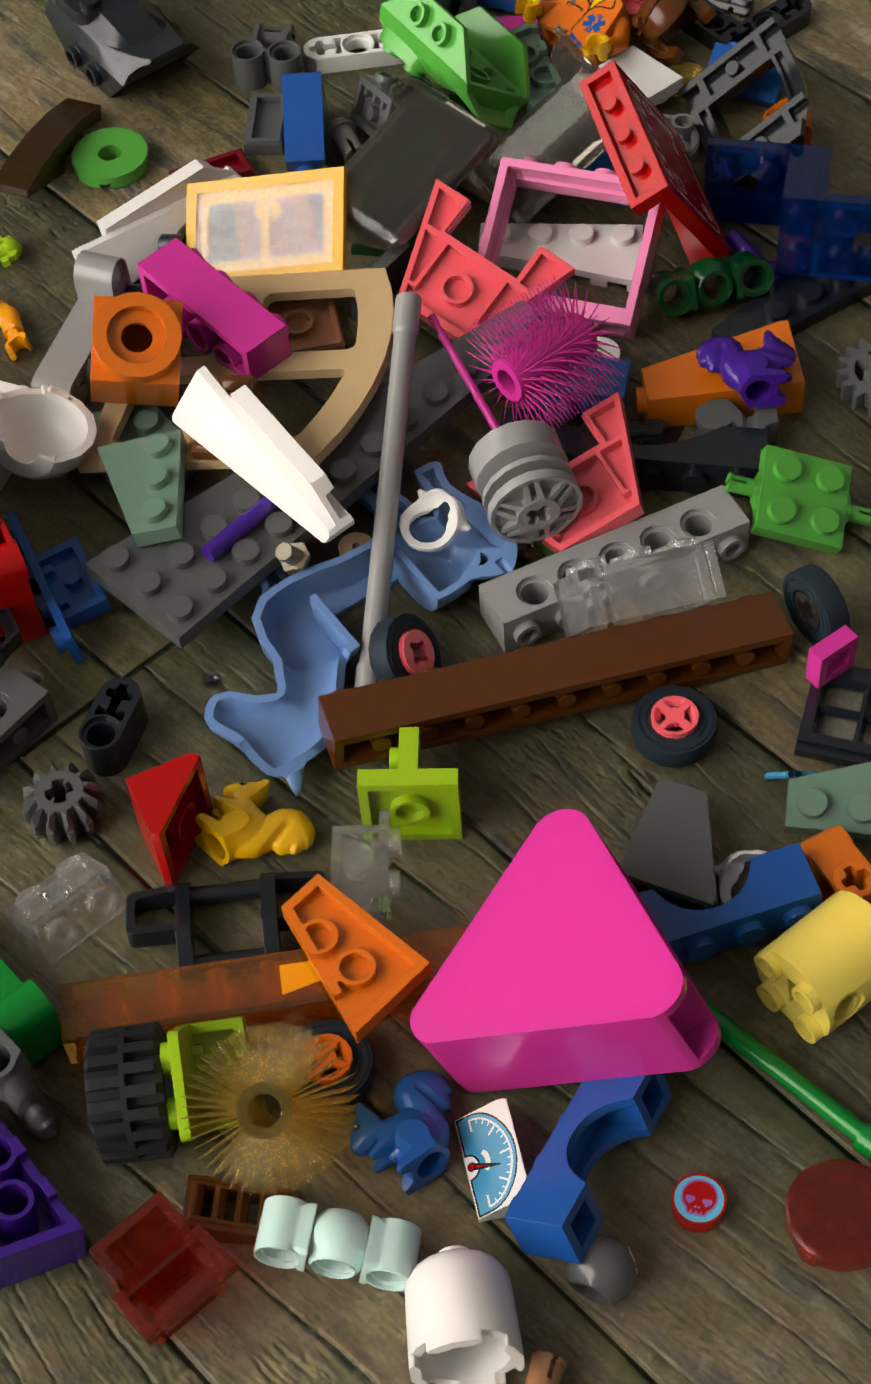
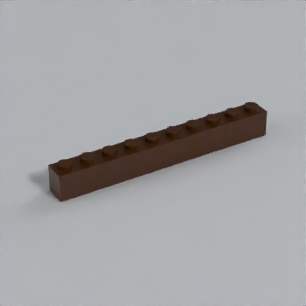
M772 592L755 596L746 595L725 603L711 606L703 605L690 611L668 616H655L646 621L625 626H612L603 631L586 635L568 636L560 641L533 647L525 646L512 652L490 657H477L468 662L447 667H433L424 672L408 676L385 678L377 683L351 689H338L329 694L318 696L319 728L332 765L336 771L389 758L390 747H398L399 727H419L421 750L639 699L659 687L669 685L689 687L786 664L794 633Z

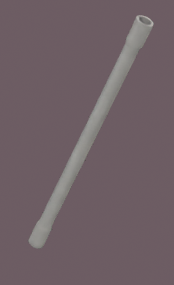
M401 292L396 295L392 327L394 339L360 659L356 667L354 688L378 682L370 665L368 647L373 629L377 623L388 617L416 337L419 333L422 298L413 292Z

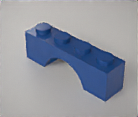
M799 842L751 857L749 875L741 891L730 901L715 908L690 910L667 902L653 889L639 893L682 963L686 961L701 962L712 957L717 951L736 945H754L767 935L789 929L822 903V892Z
M664 1074L581 1082L567 1109L559 1117L557 1126L545 1147L536 1157L517 1195L511 1200L504 1216L524 1254L576 1264L582 1263L605 1221L586 1183L588 1175L596 1162L612 1148L628 1140L652 1134L673 1095Z

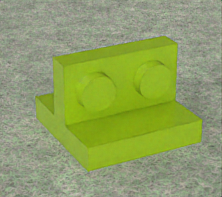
M399 727V745L389 749V769H357V793L364 839H463L458 768H423L419 727Z

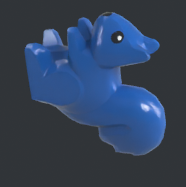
M418 1070L409 1073L398 1081L393 1092V1103L398 1113L382 1120L363 1104L356 1103L355 1105L356 1119L349 1140L352 1153L358 1157L370 1156L371 1160H377L373 1166V1170L377 1174L397 1164V1171L401 1175L404 1174L401 1187L407 1195L414 1193L444 1173L450 1158V1151L447 1148L450 1129L443 1112L449 1110L452 1105L450 1097L453 1091L444 1076L430 1070Z

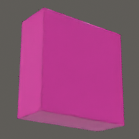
M844 625L809 648L805 678L819 689L854 666L858 636L848 626Z

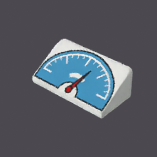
M506 1098L495 1100L454 1121L479 1223L504 1217L511 1200L517 1195L527 1178Z

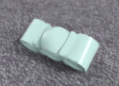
M273 1195L264 1201L253 1255L259 1262L275 1268H295L298 1271L304 1272L307 1261L316 1273L325 1277L348 1279L360 1273V1284L368 1283L375 1288L385 1291H405L406 1282L417 1265L422 1238V1230L414 1223L398 1218H380L379 1216L372 1215L369 1226L360 1214L345 1208H328L316 1215L317 1203H307L292 1196Z

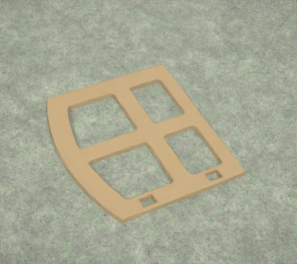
M369 268L231 276L230 278L235 285L244 292H251L258 299L260 305L266 309L275 301L356 298L358 328L356 344L352 348L291 352V356L257 379L258 381L342 377L334 392L317 415L300 434L292 436L314 462L319 465L342 442L360 419L376 393L388 366L394 339L392 327L395 300L386 269ZM214 353L207 356L181 357L180 384H190L196 371L203 366L210 371L215 379L219 375H237L220 365ZM105 403L96 422L97 434L87 458L77 466L79 473H107L97 447L119 443L118 440L135 404ZM182 430L187 441L186 470L230 469L220 460L193 458L191 449L194 439Z

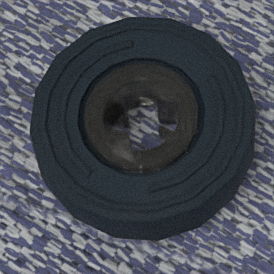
M807 564L791 571L785 576L783 596L787 610L794 624L813 645L844 625L850 628V615L846 602L838 586L821 567Z

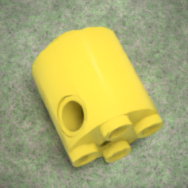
M844 890L831 895L759 951L754 957V963L762 981L756 987L760 1000L772 1012L781 1010L793 1022L798 1034L810 1044H814L822 1037L829 1035L871 1001V904L855 893Z

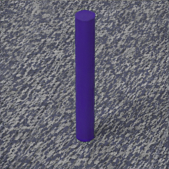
M265 496L262 497L201 547L203 555L209 561L214 562L279 507Z

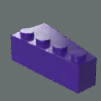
M0 1118L1 1289L85 1258L87 1255L83 1227L73 1213L70 1214L58 1198L55 1188L46 1176L41 1175L28 1157L27 1150L18 1137L12 1135Z

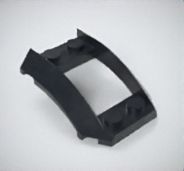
M770 17L679 89L681 96L688 103L691 110L690 115L694 119V124L706 152L708 161L705 165L706 171L722 180L739 187H747L805 143L809 102L807 87L799 64L774 17ZM776 67L785 88L788 102L734 143L720 109L768 71Z

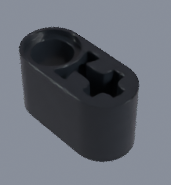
M117 677L104 683L79 729V739L87 765L98 776L109 777L122 772L128 765L147 727L148 715L139 685L133 679Z

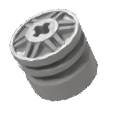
M525 419L509 422L493 429L476 443L469 455L468 469L476 490L482 498V505L487 513L489 524L496 536L508 542L530 543L544 540L562 531L574 521L582 508L583 493L568 463L562 443L554 428L542 421Z

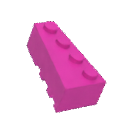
M175 238L137 264L143 293L151 294L161 300L183 301L182 340L189 337L194 344L195 350L203 355L213 351L220 365L237 375L254 376L257 379L291 356L288 338L290 330L286 321L279 314H272L260 305L258 299L251 292H244L235 285L225 271L221 269L216 270L206 262L203 255L197 249H190L179 239Z

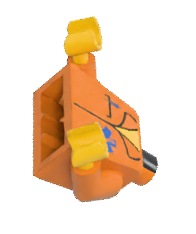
M516 0L514 13L517 15L523 14V20L527 24H533L536 20H539L547 45L590 69L596 68L613 56L622 54L629 48L632 25L624 4L627 0Z

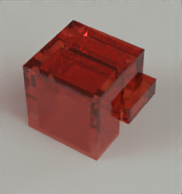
M160 1191L88 1250L104 1285L114 1295L111 1298L114 1306L149 1346L154 1343L158 1347L222 1293L228 1287L226 1280L238 1271L236 1262L200 1223L191 1230L188 1221Z

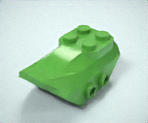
M389 0L381 3L379 20L383 30L379 38L384 43L382 48L385 52L401 59L405 63L403 68L411 75L420 79L428 75L439 85L456 92L483 127L504 132L513 130V122L517 112L524 104L531 100L526 44L484 7L479 6L453 16L436 0Z

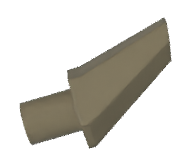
M283 542L275 550L276 557L289 576L308 568L311 554L304 542L290 544Z

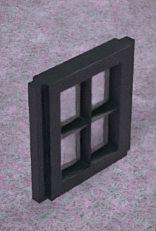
M852 666L819 689L811 683L794 755L843 766L871 762V669Z

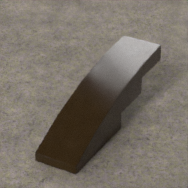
M66 98L47 112L28 131L0 169V192L28 198L65 173V158L72 154L76 143L83 138V131L101 120V105Z

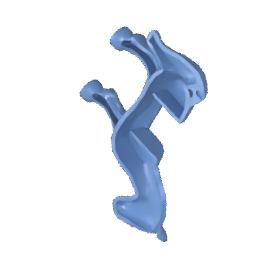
M436 461L429 462L415 470L420 488L424 491L434 488L444 489L460 501L471 530L459 533L456 539L441 551L422 552L409 547L402 538L399 522L402 513L413 503L400 494L391 587L400 583L417 603L431 612L452 603L468 592L475 580L494 579L514 571L518 553L517 542H508L496 536L489 524L487 513L482 503L466 496L453 487L444 475L443 466L440 462ZM378 483L355 501L367 508L374 517ZM443 502L438 508L434 509V516H419L414 519L409 528L413 538L425 543L435 542L440 539L446 531V524L449 520V504ZM372 539L339 557L313 565L289 577L285 575L280 565L259 583L261 596L258 599L251 619L263 653L274 666L277 693L252 695L226 691L213 695L205 707L204 719L212 732L238 747L266 775L284 777L295 796H300L302 793L305 777L304 766L307 761L314 758L326 747L319 728L318 696L329 694L338 689H344L346 664L360 654V644L337 618L366 602Z

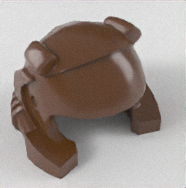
M643 0L637 16L632 18V26L638 29L636 32L637 39L646 47L647 54L666 67H671L679 63L684 55V52L677 45L668 46L672 35L681 27L694 21L701 20L704 24H708L716 15V11L704 0H699L698 2L694 0Z

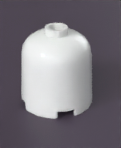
M461 1245L445 1247L417 1264L408 1278L405 1287L408 1362L411 1381L414 1384H507L505 1373L514 1368L522 1371L525 1367L513 1290L507 1270L492 1255Z

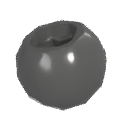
M601 1233L595 1237L581 1264L566 1262L565 1266L567 1281L572 1289L585 1298L605 1306L614 1305L625 1299L634 1288L638 1273L636 1260L630 1248L618 1237Z

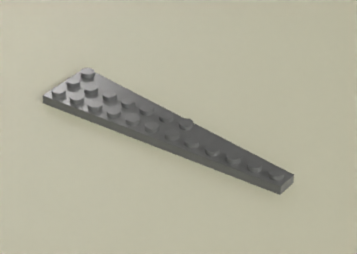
M520 301L517 302V304L522 308V304L520 303ZM514 304V306H515V307L517 308V310L520 312V310H519L517 304ZM512 305V306H511V309H512L513 312L516 314V312H515V310H514V308H513V305ZM479 325V329L485 333L483 335L487 342L494 347L493 342L487 337L488 334L482 325ZM487 326V328H488L490 334H492L494 337H496V336L493 334V332L489 329V327ZM477 327L475 328L477 332L473 329L452 342L473 380L493 379L492 374L469 366L472 365L491 370L489 366L477 358L490 366L493 365L481 358L483 355L473 346L475 345L486 357L491 358L479 346L481 345L479 341L486 346L488 345L482 339V334ZM509 330L510 335L514 338L513 333ZM492 337L494 342L499 346V342L494 337ZM484 346L488 350V352L494 355L489 348ZM444 347L413 365L404 460L474 401L472 394ZM389 380L379 385L360 419L342 442L318 465L334 487L330 493L345 510L378 483ZM474 381L481 394L495 383L491 381ZM233 473L184 503L182 539L138 547L133 536L130 535L85 562L84 566L88 576L182 649L281 565L275 554L276 547L280 543L304 542L306 544L314 536L278 508L214 562L209 561L203 555L201 547L264 497L263 494L237 473Z

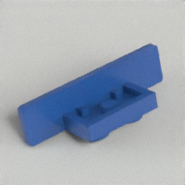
M15 511L7 513L6 516L12 527L9 533L12 539H15L21 554H24L27 560L25 564L30 576L28 579L30 587L32 589L39 586L41 593L34 595L35 601L45 620L53 617L56 625L48 629L60 653L69 650L76 664L85 661L71 629L112 610V607L101 585L86 573L84 563L89 561L78 537L71 538L36 555Z

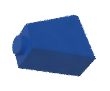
M321 72L282 74L285 163L287 172L328 168V140L326 135L328 107Z

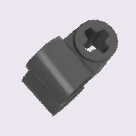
M255 23L252 39L239 40L230 48L235 84L242 90H257L265 86L267 82H272V86L282 92V74L304 73L301 46L296 42L293 24H287L285 28L264 27L262 23Z

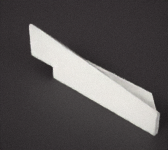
M195 159L98 220L97 224L102 236L72 251L74 259L76 261L79 253L84 250L123 258L127 263L130 281L133 284L140 278L137 264L158 250L159 237L162 234H176L186 223L187 184L242 177L230 166H225L222 169L213 167L206 161Z
M205 366L196 371L172 416L173 422L322 543L330 542L355 524L351 514L330 493L334 487L327 475L246 385L231 393L230 397Z

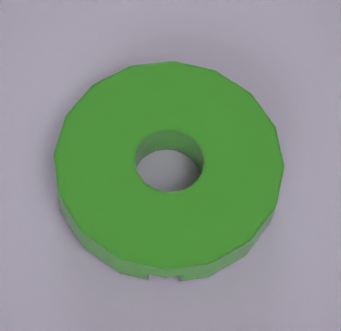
M120 127L102 128L91 132L79 140L72 151V165L78 179L92 188L101 189L100 184H110L111 189H116L134 183L145 174L148 168L147 162L150 160L148 145L142 135L131 129ZM110 157H117L114 160H105Z

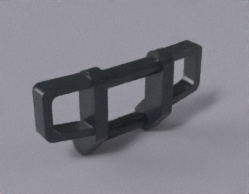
M322 871L262 873L260 874V879L195 887H192L191 882L131 893L126 899V932L129 945L133 948L176 944L179 975L182 983L197 981V976L266 967L268 972L280 971L279 965H283L280 932L291 929L283 917V912L279 911L278 893L298 892L316 874H320L326 879L325 873ZM261 899L264 947L196 955L194 944V907ZM175 906V923L138 926V916L142 912Z

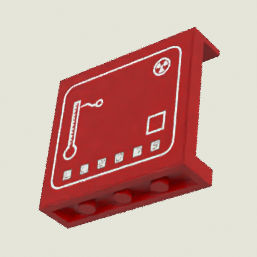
M614 60L579 82L580 89L631 209L640 216L662 202L666 206L690 265L703 257H718L721 259L722 256L731 254L680 135L671 123Z

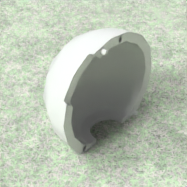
M41 385V388H19L6 393H1L0 391V465L4 469L18 477L30 480L61 478L87 458L97 434V427L94 415L82 401L63 390L53 388L52 385L49 387Z

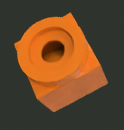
M129 292L116 297L94 295L90 368L91 402L177 407L180 386L183 301L161 300L156 296L142 292Z

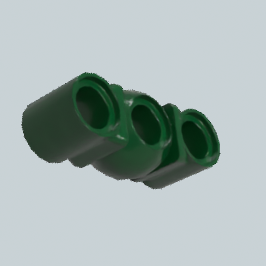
M739 251L732 256H722L721 259L718 257H703L693 262L688 270L681 266L677 267L674 271L660 270L654 273L648 280L646 294L652 304L665 314L681 316L688 310L698 311L699 308L718 309L726 305L732 297L736 300H742L746 296L759 297L771 288L774 282V272L768 262L749 251ZM755 265L753 277L743 282L745 271ZM716 275L715 285L710 290L704 292L703 285L710 276ZM672 285H677L675 296L668 301H663L665 290Z

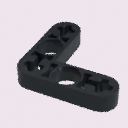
M704 0L716 11V15L708 24H704L701 20L694 21L680 29L713 51L716 42L726 45L732 41L740 42L770 17H774L785 38L788 39L809 25L812 4L810 0H777L739 22L710 1ZM707 26H719V27H721V28H720V29H707V28H705V27H707Z

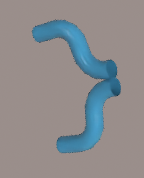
M768 772L764 774V779H790L794 776L800 777L819 772Z

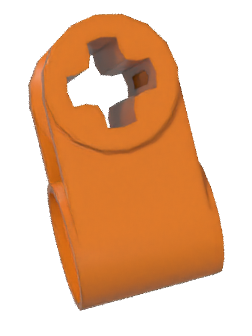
M834 825L799 843L822 892L823 902L834 893L844 890L855 893L871 904V864L858 850L852 838L843 827Z

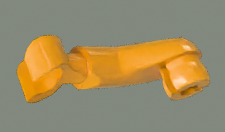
M0 300V327L7 340L5 349L10 359L15 361L18 359L15 354L18 350L26 348L30 352L33 350V347L24 332L21 316L17 309Z

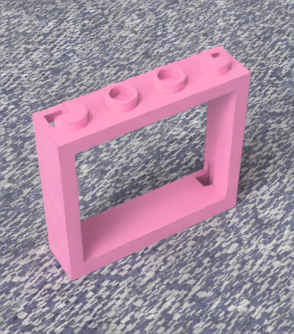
M525 156L524 160L502 157L478 254L495 265L498 264L517 187L629 205L616 172L606 168H598L595 172L582 170L568 162H556L555 165L539 163L536 159ZM662 202L648 212L626 307L598 305V303L592 302L586 303L584 318L588 320L595 310L589 320L590 322L594 318L590 323L593 327L602 322L593 328L595 332L603 331L597 334L618 333L609 334L608 336L631 340L635 338L666 209ZM545 295L546 299H548V303H549V306H550V300H549V298ZM553 296V297H554V300H555V304H556V306H557L558 309H559V308H560V305H559L557 299L555 298V296ZM566 298L567 306L571 313L569 298ZM575 300L574 313H577L576 300ZM577 300L578 313L581 315L585 301ZM563 301V308H564V310H565L566 313H567L566 306H565V303H564V301ZM551 302L552 310L556 313V309Z

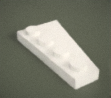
M481 223L479 245L481 242L485 223ZM508 223L497 266L522 271L538 248L543 247L575 268V276L590 278L591 285L607 288L608 283L612 282L627 285V292H629L643 237V225Z

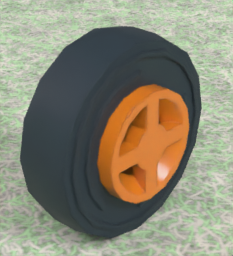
M333 1019L314 1021L298 1029L287 1041L280 1060L282 1082L291 1099L305 1110L323 1115L343 1113L354 1107L356 1103H360L370 1091L376 1073L373 1048L366 1037L357 1043L346 1023ZM332 1068L338 1070L337 1072H332L330 1074L323 1075L326 1070H330Z

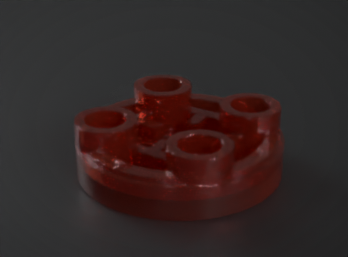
M831 1159L808 1167L794 1180L786 1199L785 1225L792 1243L797 1248L798 1256L804 1263L809 1266H820L838 1272H853L871 1266V1168L851 1160Z

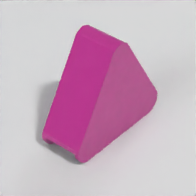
M575 809L554 811L536 824L413 1008L410 1016V1027L414 1036L460 1087L470 1093L691 1071L707 1063L716 1053L721 1041V1028L716 1017L628 875L587 816Z

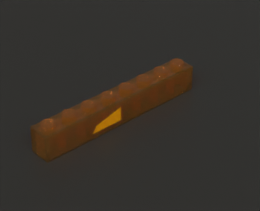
M469 924L396 935L430 962L431 974L386 1017L396 1019L410 1018L413 1008ZM303 949L59 985L61 1040L71 1064H84L85 1048L89 1035L93 1030L159 1022L167 1034L169 1030L181 1024L245 1015L248 1042H253L261 1039L264 1035L284 1032L295 1034L298 1029L314 1021L333 1019L345 1022Z

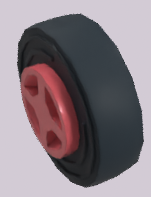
M399 613L392 615L377 623L370 635L368 650L370 665L377 681L385 678H399L421 673L433 667L441 668L440 648L435 635L427 623L415 614Z
M676 685L655 688L645 694L634 707L631 734L635 747L646 759L659 766L679 768L693 765L705 758L716 742L718 719L713 704L702 693L694 689ZM678 728H682V730L679 731H670L672 729L677 730Z

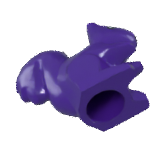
M766 330L762 348L744 350L742 344L734 338L717 336L704 341L696 352V359L701 368H706L710 373H720L724 383L737 391L749 408L783 406L786 403V395L778 389V385L792 380V374L782 369L793 366L796 360V352L786 342L777 338L770 330Z

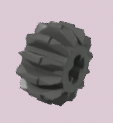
M71 762L64 770L59 771L54 764H51L49 774L44 776L34 773V785L23 788L22 797L24 803L22 804V815L38 840L48 837L49 842L56 847L63 838H68L76 846L78 834L85 833L93 836L95 829L93 823L104 821L105 811L103 805L105 804V795L103 788L96 782L95 776L89 769L79 772L78 767Z

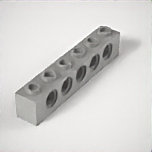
M718 486L478 585L480 614L504 652L519 646H528L545 635L560 629L571 628L579 623V621L603 611L614 610L620 604L638 596L652 594L669 583L684 577L695 576L701 570L724 560L730 561L737 558L741 553L748 551L750 520L729 492L724 491V486Z

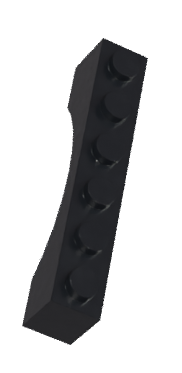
M503 407L500 426L514 422L512 408H506L504 419L505 407ZM514 408V419H515V421H516V408ZM519 409L522 420H525L523 409ZM531 410L533 417L537 421L535 411ZM540 410L541 418H542V419L544 420V422L547 424V422H546V420H545V418H544V416H543V414H542V412H541V410ZM518 412V413H517V421H520L521 419H520V415H519V412ZM529 413V420H533L531 414ZM555 417L556 423L551 419L567 455L568 462L598 445L593 436L584 434L564 423L561 425ZM722 426L707 434L680 442L658 445L632 444L639 486L646 490L701 494L718 486H725L726 477L730 472L754 479L759 469L761 450L767 445L768 429ZM729 492L731 496L736 498H749L748 496Z

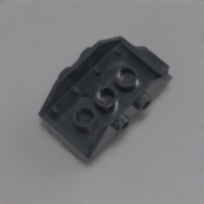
M47 0L45 14L65 49L68 62L74 69L79 68L86 75L89 83L93 87L100 88L109 98L115 96L128 84L175 60L179 62L186 60L200 48L182 32L176 22L172 23L162 14L159 7L152 4L149 0Z

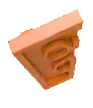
M316 874L281 906L284 919L357 1043L431 974V966L428 960L320 874Z

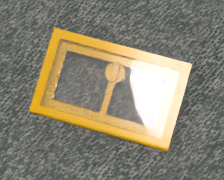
M340 166L187 184L186 246L190 249H197L203 255L206 262L216 270L221 269L225 271L229 277L346 270V167Z

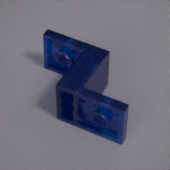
M709 137L704 192L715 217L720 221L780 226L776 274L871 282V245L866 247L860 246L853 240V237L860 232L871 233V197L828 193L833 147ZM748 174L756 179L757 185L751 189H743L736 184L735 179L740 175Z

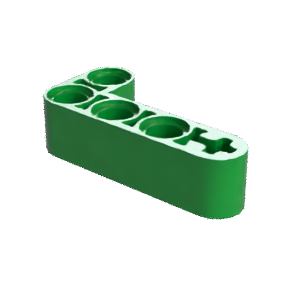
M0 958V1029L21 1049L33 1067L64 1044L67 1038L54 1007L41 989L31 979L22 983Z

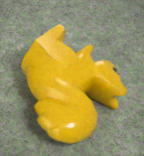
M268 779L258 782H238L226 786L223 790V797L217 795L212 798V803L217 808L211 812L213 817L204 813H200L195 817L196 823L202 830L195 837V843L222 867L238 859L262 857L271 851L280 856L288 854L296 856L312 846L316 835L315 827L309 817L301 810L280 808L268 815L260 810L269 799L267 792L270 781Z

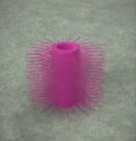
M576 281L577 313H574L575 290L573 303H571L567 289L571 313L567 306L564 286V297L562 290L560 291L562 305L561 299L559 301L557 293L555 295L549 284L552 298L549 291H547V295L542 288L541 290L544 297L546 295L549 298L550 306L546 297L544 299L541 295L539 298L534 292L535 299L528 290L529 295L534 301V308L531 303L533 304L531 300L528 304L524 299L526 305L525 307L522 304L524 315L520 308V312L518 311L521 318L517 312L516 314L513 312L511 315L507 311V316L502 311L507 327L502 319L500 322L495 315L497 321L496 323L493 320L495 331L492 326L489 329L496 337L490 334L486 326V333L493 342L494 347L487 342L483 334L482 339L487 343L488 346L486 347L494 355L488 352L484 346L479 345L490 355L491 358H488L473 345L483 355L481 358L493 364L490 366L477 358L489 366L491 370L469 365L488 372L493 377V379L474 381L495 382L496 387L487 393L496 388L499 389L500 392L494 397L495 399L500 394L495 405L502 394L506 397L504 419L510 400L514 422L513 402H516V421L518 412L522 420L519 410L520 403L524 417L529 420V413L532 419L535 420L530 410L531 407L535 411L537 421H539V417L540 421L544 422L541 418V410L545 420L547 418L550 422L552 419L556 423L555 417L561 423L557 415L558 411L554 407L556 406L560 412L559 416L566 423L561 414L562 411L566 416L564 409L570 414L565 398L569 406L571 407V403L577 410L574 401L579 406V400L584 406L581 398L589 407L585 397L583 398L579 394V390L589 400L587 391L591 396V390L596 394L594 388L600 393L597 385L602 389L604 395L606 394L600 383L602 382L600 377L607 383L608 381L605 376L608 379L609 377L602 370H607L612 377L613 375L607 369L609 367L597 355L605 359L612 367L614 366L606 358H613L597 351V348L612 357L614 356L600 348L598 344L615 348L619 347L598 341L596 335L618 333L597 334L603 331H594L593 328L602 322L593 327L590 323L594 318L590 322L589 320L595 310L588 320L584 318L587 294L581 315L578 313ZM553 294H554L555 298L557 299V301H558V303H559V305H560V308H559V309H558V307H557L556 304H555V300H554ZM542 298H543V300L545 301V303L547 304V305H546V306H547L546 309H545V307H544V304H543L544 302L542 301ZM563 301L565 303L567 313L563 308ZM551 302L556 309V313L552 310ZM511 322L514 324L515 328H517V334L513 330L514 328L512 327ZM509 330L513 333L514 338L510 335ZM492 337H494L499 342V346L494 342ZM594 358H596L604 367L599 365ZM588 366L595 372L596 376L589 371ZM597 367L602 373L603 377L599 373H597L594 368ZM569 386L572 387L574 394L569 390ZM548 395L552 397V402L549 400ZM556 396L559 397L560 403L556 400ZM542 404L545 406L547 413L543 410ZM524 405H525L526 408H527L528 417H527L526 412H525V410H524ZM535 405L538 406L539 414L535 409Z

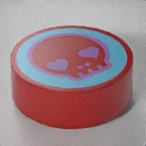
M693 1173L684 1176L675 1184L671 1195V1212L681 1227L691 1232L704 1233L715 1229L724 1219L727 1195L717 1179L707 1174Z

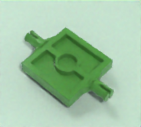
M767 444L761 450L759 469L754 479L731 472L726 477L725 492H732L750 498L752 509L750 534L835 555L842 549L844 529L847 522L871 528V509L851 504L849 488L852 466Z

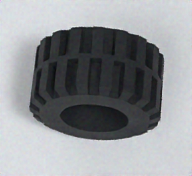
M159 1022L93 1030L89 1035L84 1055L87 1113L94 1146L106 1166L173 1158L180 1135L179 1130L171 1131L168 1122L167 1098L174 1097L172 1075H164L161 1067L160 1043L167 1042V1034Z

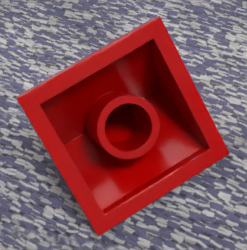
M192 752L125 779L140 832L165 886L177 884L196 846L195 837L202 830L196 823L195 817L200 813L210 816L213 811L201 757L199 754Z

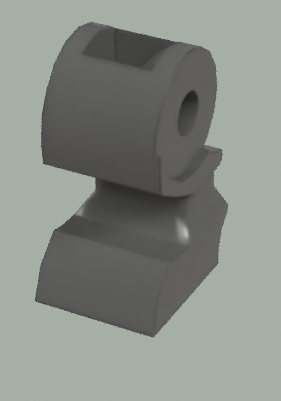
M714 399L700 405L695 412L696 429L694 437L707 434L722 426L768 429L767 444L777 446L779 419L776 406L753 408V416L746 417L730 400Z

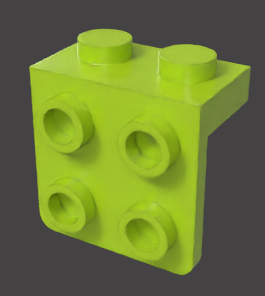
M245 1015L181 1024L167 1032V1042L160 1043V1061L163 1074L172 1075L174 1097L167 1098V1116L171 1131L179 1130L181 1142L193 1141L203 1131L257 1124L259 1121Z

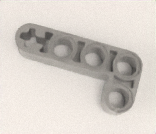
M85 250L81 251L77 256L73 269V279L78 300L36 370L30 388H41V385L48 387L52 385L53 388L63 390L83 403L90 392L94 295L116 297L124 294L126 287L131 284L125 259Z

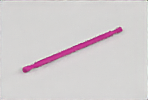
M435 313L430 314L427 317L429 322L435 327L440 341L491 429L500 427L448 335L439 325Z

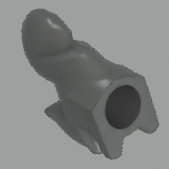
M0 1029V1103L8 1107L14 1119L31 1135L41 1140H52L58 1136L60 1131L57 1113L42 1090L34 1082L31 1071L32 1065L21 1049Z

